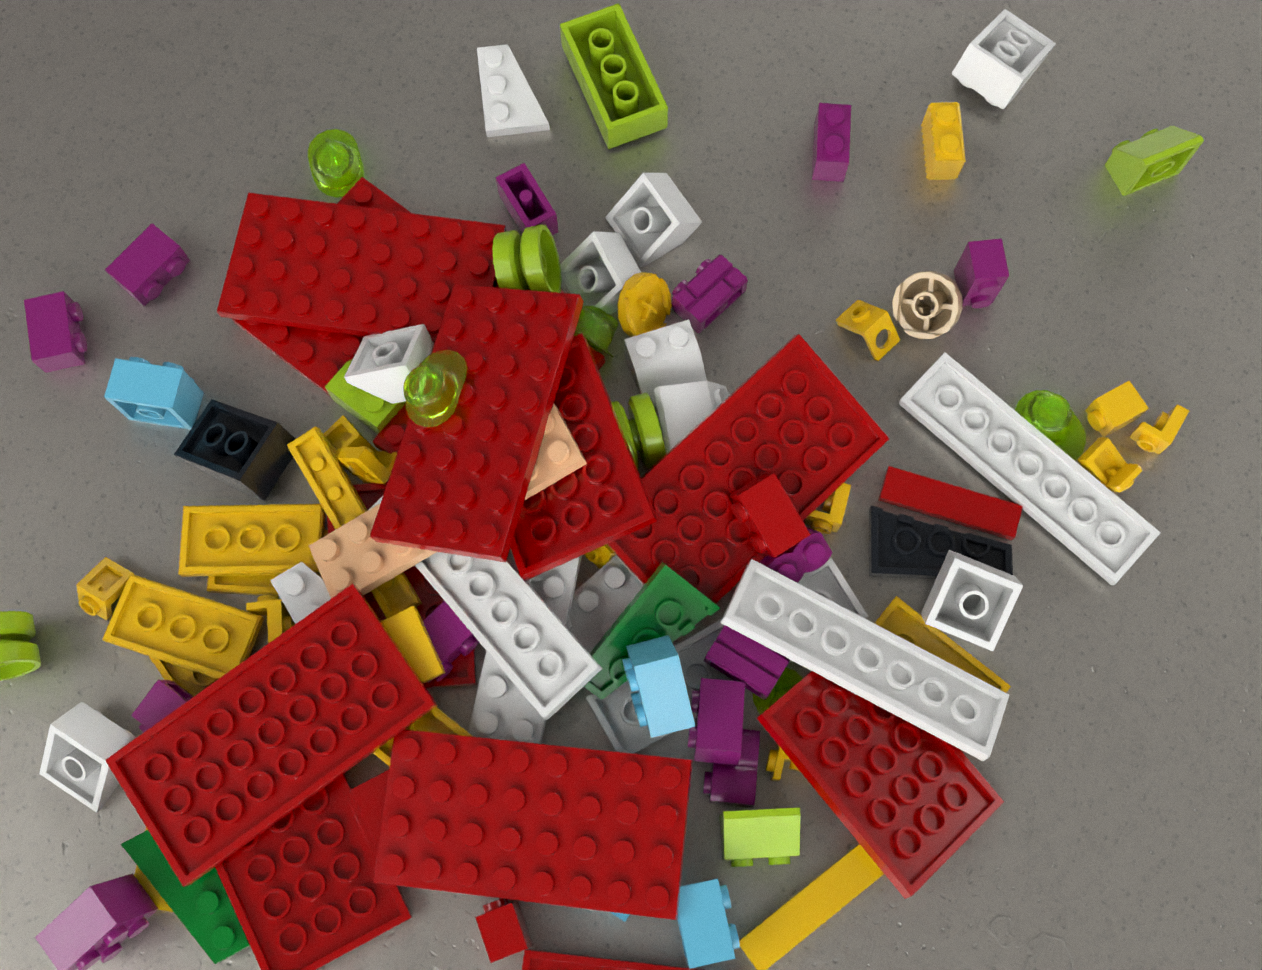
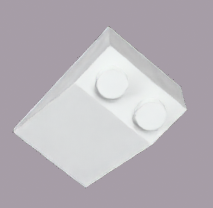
M1004 9L969 44L951 74L958 78L963 86L972 88L984 96L988 103L1004 110L1051 52L1056 43Z

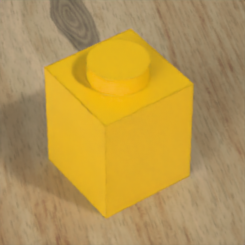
M1129 380L1096 398L1085 409L1091 427L1099 431L1102 437H1107L1137 420L1149 408Z

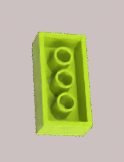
M619 3L560 24L562 48L608 150L667 128L668 106Z

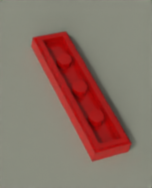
M888 466L878 501L1011 541L1016 536L1023 506L892 466Z

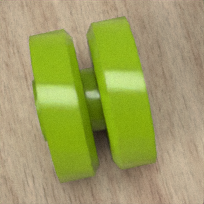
M546 225L526 227L522 236L515 230L496 234L492 250L495 275L499 288L561 293L562 277L559 255L552 234Z
M646 392L629 398V420L622 404L618 401L611 402L637 470L639 463L636 451H639L644 466L650 469L666 454L660 421L649 394Z
M0 611V681L26 675L41 667L38 645L28 642L36 636L33 614L24 611Z

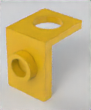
M856 300L836 319L838 326L863 336L873 359L879 361L900 341L888 311L864 301ZM886 329L888 332L887 341L883 346L877 347L876 337L880 331Z

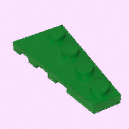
M662 562L589 653L603 669L584 687L603 700L628 681L622 659L629 658L626 646L669 635L673 643L680 636L687 635L696 628L695 625L707 615L711 616L720 607Z
M148 830L121 844L214 964L221 963L250 947L215 867L191 885L183 887Z

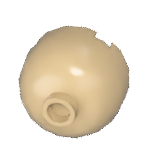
M936 271L917 272L906 278L896 288L892 300L893 315L908 335L919 339H934L950 331L958 322L963 309L962 293L957 283L948 275Z

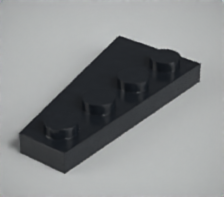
M872 505L869 508V576L936 579L949 550L1013 575L1012 545L972 533L964 534L948 529L949 527L935 523L932 525L914 520V517L908 515H896Z

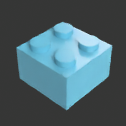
M130 357L129 360L115 358L104 398L128 420L191 430L197 421L204 392L197 386L194 379L184 371V368L178 364L164 362L160 366L151 364L149 361L139 357Z
M669 635L626 646L629 658L622 659L631 692L637 691L631 694L640 727L647 726L651 738L695 727L679 655Z
M718 878L680 887L677 920L685 959L689 969L736 959L734 949L740 948L736 925L733 923L728 924L725 910L731 908L727 885H719Z

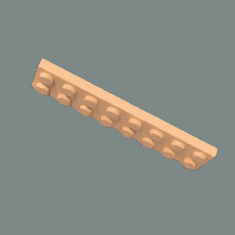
M554 403L548 416L544 437L525 500L587 464ZM380 504L309 545L331 598L352 583L358 587L362 595H365L433 555L436 551L379 543L370 538L369 536Z

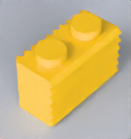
M930 103L921 127H923L921 131L923 133L922 138L924 139L922 143L925 150L924 161H926L924 166L927 167L925 170L927 173L926 178L928 180L957 179L964 162H966L960 103Z

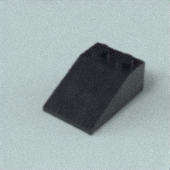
M211 399L174 455L231 487L265 501L293 459L287 444L296 438L276 421Z

